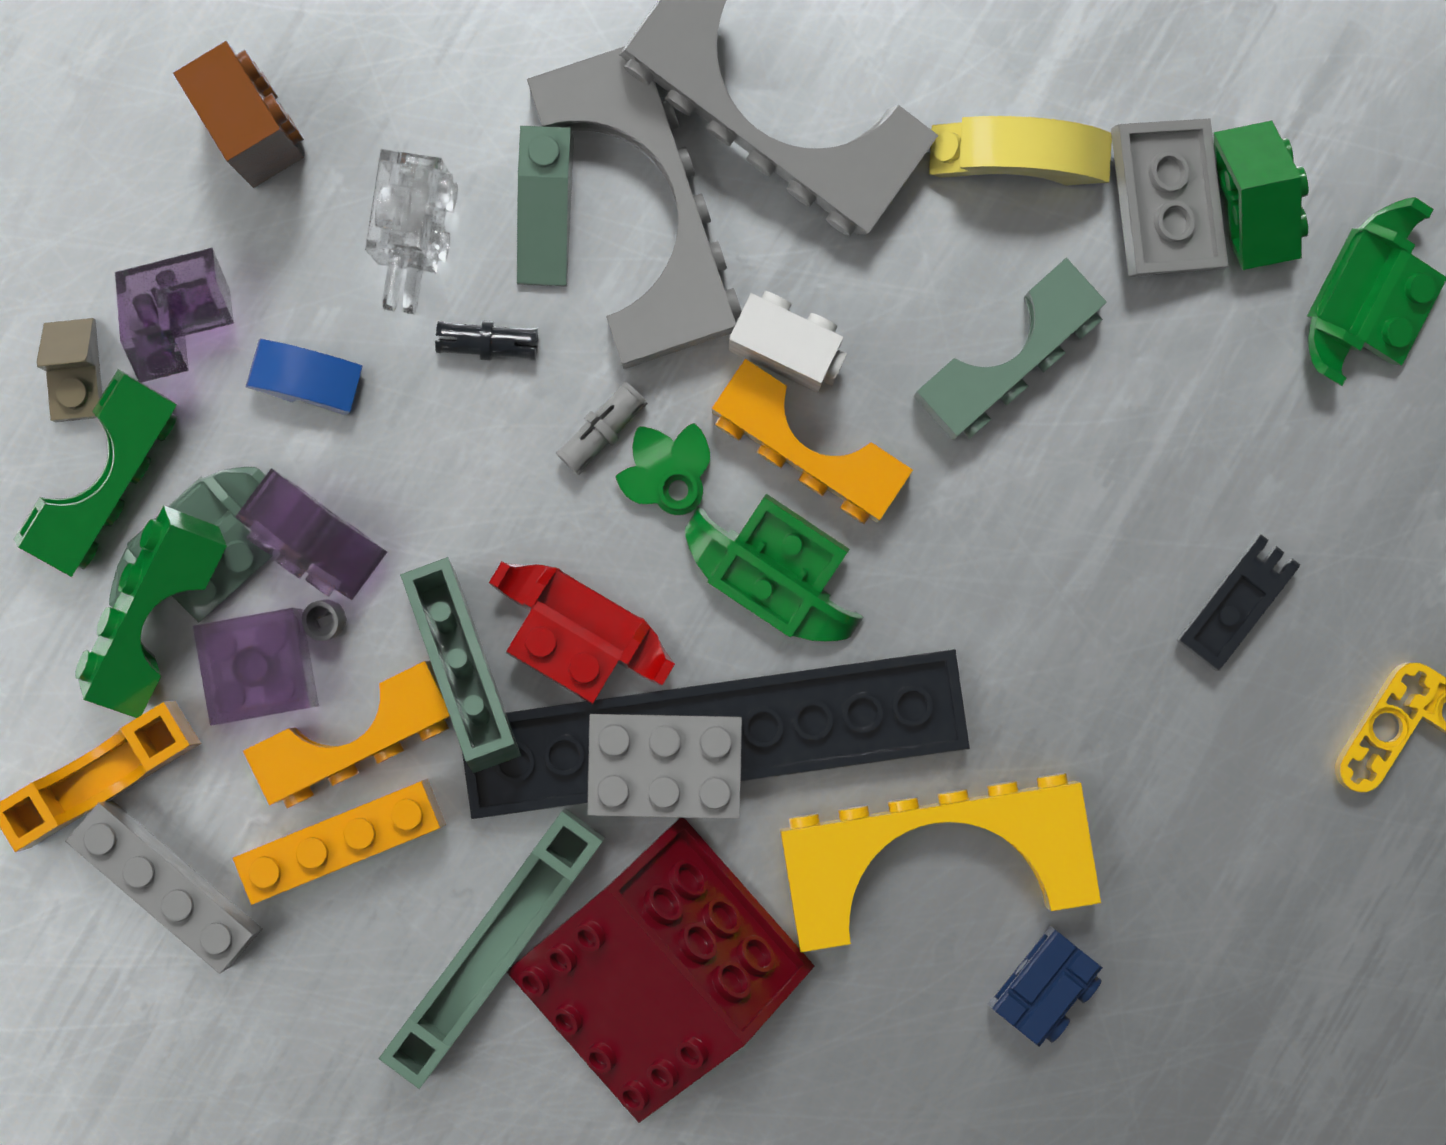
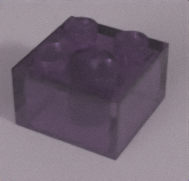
M288 608L193 626L210 726L319 707L307 634L302 625V609Z

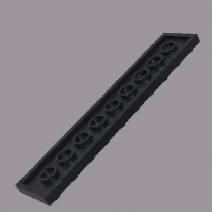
M956 649L598 699L595 700L593 705L584 701L506 712L521 756L473 773L466 763L463 753L462 756L471 819L588 803L590 714L742 717L740 781L970 749Z

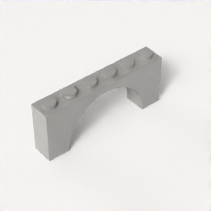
M658 0L619 54L628 61L624 68L640 82L649 85L653 80L669 92L665 99L683 114L690 116L694 111L709 122L706 130L717 140L727 146H731L734 141L749 153L746 160L758 171L767 176H771L775 172L790 183L786 190L798 201L809 207L815 202L827 211L829 215L826 221L835 229L847 236H851L853 232L857 235L869 233L938 135L900 105L888 109L861 136L843 145L829 148H803L769 137L751 124L738 110L724 85L720 73L717 37L720 18L727 0Z
M624 47L528 78L527 82L543 127L571 128V131L600 132L626 141L647 155L656 164L666 178L674 195L678 210V229L673 252L665 269L653 286L639 299L624 309L606 316L623 369H627L731 334L736 325L735 319L739 318L742 310L734 288L724 289L719 272L726 270L727 266L718 240L711 243L708 242L703 225L710 223L711 219L702 193L695 196L692 194L687 178L694 176L695 171L687 147L679 149L676 147L671 132L679 128L674 108L667 100L661 102L656 83L653 80L649 85H646L633 77L624 68L628 61L619 55Z

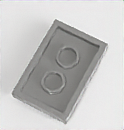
M1211 119L1118 124L1111 128L1128 276L1211 271L1228 267Z
M590 714L587 816L740 819L742 717Z

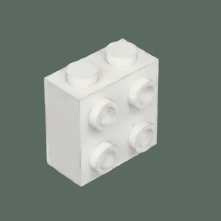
M764 291L762 297L750 293L729 337V351L814 392H819L823 382L833 386L847 355L846 352L839 350L843 336L835 332L838 326L814 313H810L808 319H805L790 312L789 309L792 304L773 293Z

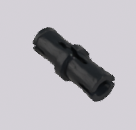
M443 321L437 322L436 336L456 337L457 340L439 338L435 341L436 353L480 355V360L491 361L492 356L536 360L538 346L517 344V342L536 343L538 341V328L494 327L493 321H483L482 326L444 323Z

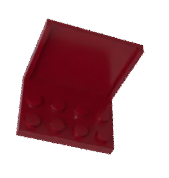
M679 818L609 885L518 960L507 971V974L637 1122L640 1123L745 1046L815 965L803 952H800V948L685 818Z

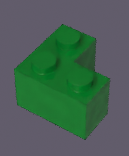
M1272 120L1213 132L1218 181L1228 200L1229 243L1242 270L1301 259L1302 238L1308 236V221L1302 207V197L1308 196L1309 187L1303 166L1296 167L1294 163L1293 150L1289 139L1281 138Z

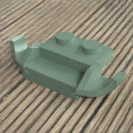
M256 467L231 468L221 470L204 478L200 477L168 506L174 510L219 526L227 545L205 590H188L171 595L198 623L273 556L271 550L241 520L246 514L245 508L265 493H270L276 487ZM144 528L127 543V548L117 565L109 598V605L112 608L120 594L118 584L124 568L128 563L135 564L142 550L140 539Z

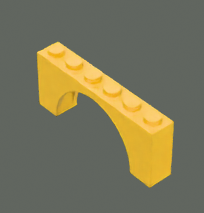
M1060 773L1037 777L1038 787L1018 790L1017 781L988 785V795L971 798L968 797L967 789L937 794L939 803L919 806L918 798L915 797L888 802L889 811L869 814L868 806H858L838 810L839 819L820 822L818 814L789 818L790 827L781 828L780 833L800 952L851 944L849 923L852 900L860 878L867 866L887 844L910 830L934 823L954 822L975 825L1005 839L1022 855L1032 869L1039 883L1045 907L1050 911L1101 903L1081 782L1075 780L1068 781L1067 774Z

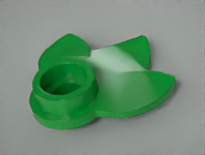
M692 423L684 428L675 441H673L669 436L658 430L644 426L638 427L632 445L636 466L629 467L615 476L620 489L627 498L637 504H658L663 511L675 516L691 513L699 506L702 500L703 484L700 477L710 462V449L702 430L695 423ZM675 482H683L688 487V494L682 500H675L669 495V488Z

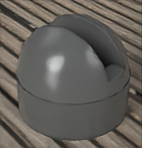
M327 599L312 602L305 608L302 615L304 631L309 637L317 641H325L337 637L344 630L347 621L342 606ZM332 614L334 621L321 628L317 620Z

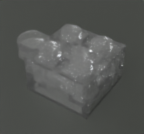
M385 149L380 151L365 250L378 265L388 266L383 293L384 310H396L403 270L407 269L403 293V313L415 314L423 271L437 273L438 261L446 262L450 247V232L445 231L444 223L446 212L454 213L458 183L453 182V174H450L442 158Z

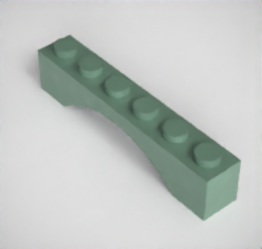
M565 808L378 1059L420 1089L596 852L605 837Z

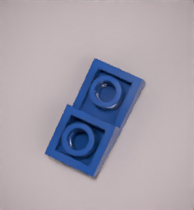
M259 339L245 387L292 403L300 400L346 415L351 411L363 365L317 351Z

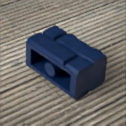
M1050 925L988 1004L996 1013L1040 1047L1045 1039L1053 1043L1067 1028L1070 1019L1065 1014L1077 999L1082 1003L1087 1002L1100 986L1102 980L1097 974L1103 967Z

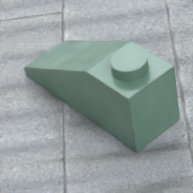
M520 125L517 195V285L567 287L574 148L571 128Z

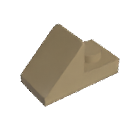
M94 318L44 323L37 356V367L46 371L50 420L53 422L97 418L92 410L102 396L96 320Z

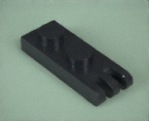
M1259 534L1177 639L1179 643L1215 671H1220L1300 567V564L1291 558L1284 564L1279 573L1273 568L1284 554V551L1277 546L1269 552L1264 560H1261L1258 554L1265 548L1268 539L1262 534Z

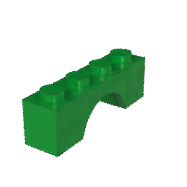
M118 369L92 410L102 424L108 442V455L102 473L89 488L77 495L66 498L39 497L13 539L17 547L70 577L73 576L78 567L84 570L97 552L99 544L94 540L103 525L105 524L110 527L119 517L125 501L120 498L130 481L137 484L147 471L151 458L146 455L155 440H165L175 425L177 415L173 414V411L177 404Z
M164 505L157 519H150L146 524L140 539L142 550L135 564L128 563L124 568L118 584L120 594L113 608L106 607L101 614L96 631L98 638L91 651L85 650L75 671V678L79 681L83 700L135 718L143 714L161 678L155 655L141 642V632L147 616L157 604L173 594L188 590H205L227 547L219 526Z

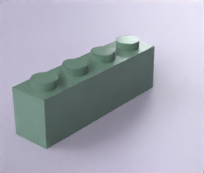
M446 557L400 574L466 763L472 772L476 773L521 756L460 582L449 558Z

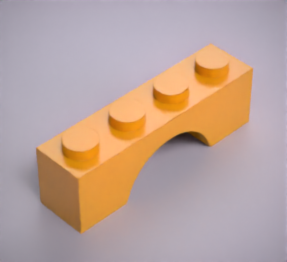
M745 358L712 407V413L719 417L715 426L738 441L741 440L743 435H746L761 445L756 453L774 466L781 469L786 462L800 471L802 474L798 481L816 494L823 497L828 490L842 499L844 502L840 509L860 523L865 524L868 518L876 523L879 522L913 469L872 442L856 452L841 456L823 455L805 447L794 436L786 420L784 402L787 386Z
M423 661L379 683L380 702L376 717L368 730L351 743L342 746L321 744L308 738L298 728L294 727L288 728L243 750L268 804H276L283 800L286 808H290L314 796L310 787L327 778L331 786H334L357 775L359 771L355 764L371 756L379 764L404 751L400 742L416 734H419L423 742L449 729L446 719L450 718L431 662Z
M162 702L121 727L112 737L85 755L55 772L31 782L0 801V828L14 852L30 849L91 812L99 802L112 799L202 743L177 702Z
M425 779L235 856L233 861L249 901L253 905L440 829L446 825L430 782L428 779Z

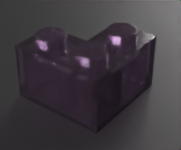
M213 247L115 272L120 342L139 383L189 371L185 336L234 324L230 289Z
M272 468L235 516L251 529L246 537L248 540L270 555L276 549L280 555L275 561L299 579L305 572L309 573L305 580L328 597L336 590L350 600H353L387 554L385 549L358 528L330 511L301 487Z

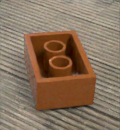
M224 41L173 72L225 160L253 188L304 158L296 145L303 141L304 138L289 114L277 102L278 96L273 87L245 49L237 54L229 43Z

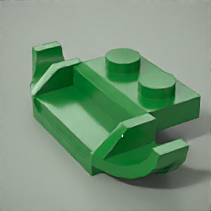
M1416 197L1406 198L1390 204L1372 214L1360 227L1351 229L1307 314V317L1311 319L1308 342L1312 363L1319 373L1340 386H1343L1347 378L1343 376L1342 365L1349 350L1361 351L1362 347H1365L1388 363L1402 366L1446 282V276L1411 254L1415 244L1407 239L1418 223L1430 218L1434 210Z
M766 494L740 534L733 529L727 532L708 517L707 512L699 506L685 526V536L696 564L707 577V583L788 637L794 636L811 641L846 640L852 636L864 618L859 613L843 609L829 600L831 595L823 590L850 549L770 495Z

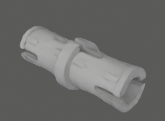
M625 381L596 413L590 411L584 418L586 423L556 454L571 470L580 475L582 470L608 443L613 446L618 441L619 437L617 434L648 403Z

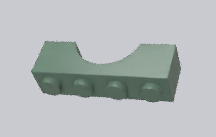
M1067 257L1025 295L1024 300L1029 312L1030 328L1027 341L1022 351L1015 358L1004 364L992 367L973 366L953 358L913 396L952 440L962 432L968 439L974 436L991 420L985 411L999 399L1007 406L1029 386L1022 378L1033 368L1038 366L1044 373L1066 353L1060 344L1071 334L1075 333L1082 339L1103 320L1097 311L1107 301Z

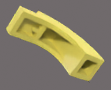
M1020 116L962 117V122L932 125L931 130L938 137L930 146L929 175L939 178L985 174L1024 175L1048 179L1066 186L1109 183L1112 135L1111 132L1097 127L1064 120Z

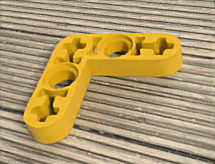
M1403 663L1394 668L1337 757L1335 775L1338 782L1344 788L1355 792H1369L1375 789L1383 781L1421 719L1446 734V721L1442 716V708L1446 702V677L1421 663ZM1418 672L1421 675L1418 684L1424 689L1421 694L1411 693L1402 705L1412 708L1408 716L1401 708L1389 705L1386 702L1389 696L1393 700L1400 701L1407 689V686L1401 682L1403 676H1415ZM1382 713L1392 714L1399 723V731L1396 737L1388 742L1379 740L1373 731V723ZM1364 738L1371 746L1385 750L1386 753L1383 758L1378 754H1372L1365 766L1371 772L1368 779L1358 778L1353 782L1351 778L1354 772L1348 765L1351 760L1361 761L1369 751L1368 748L1360 746Z

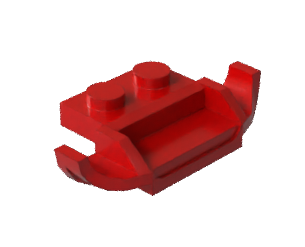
M501 561L489 581L490 585L497 591L530 611L508 647L506 654L592 705L617 664L657 685L664 684L675 665L662 646L658 635L644 618L638 617L570 577L559 568L539 564H509Z

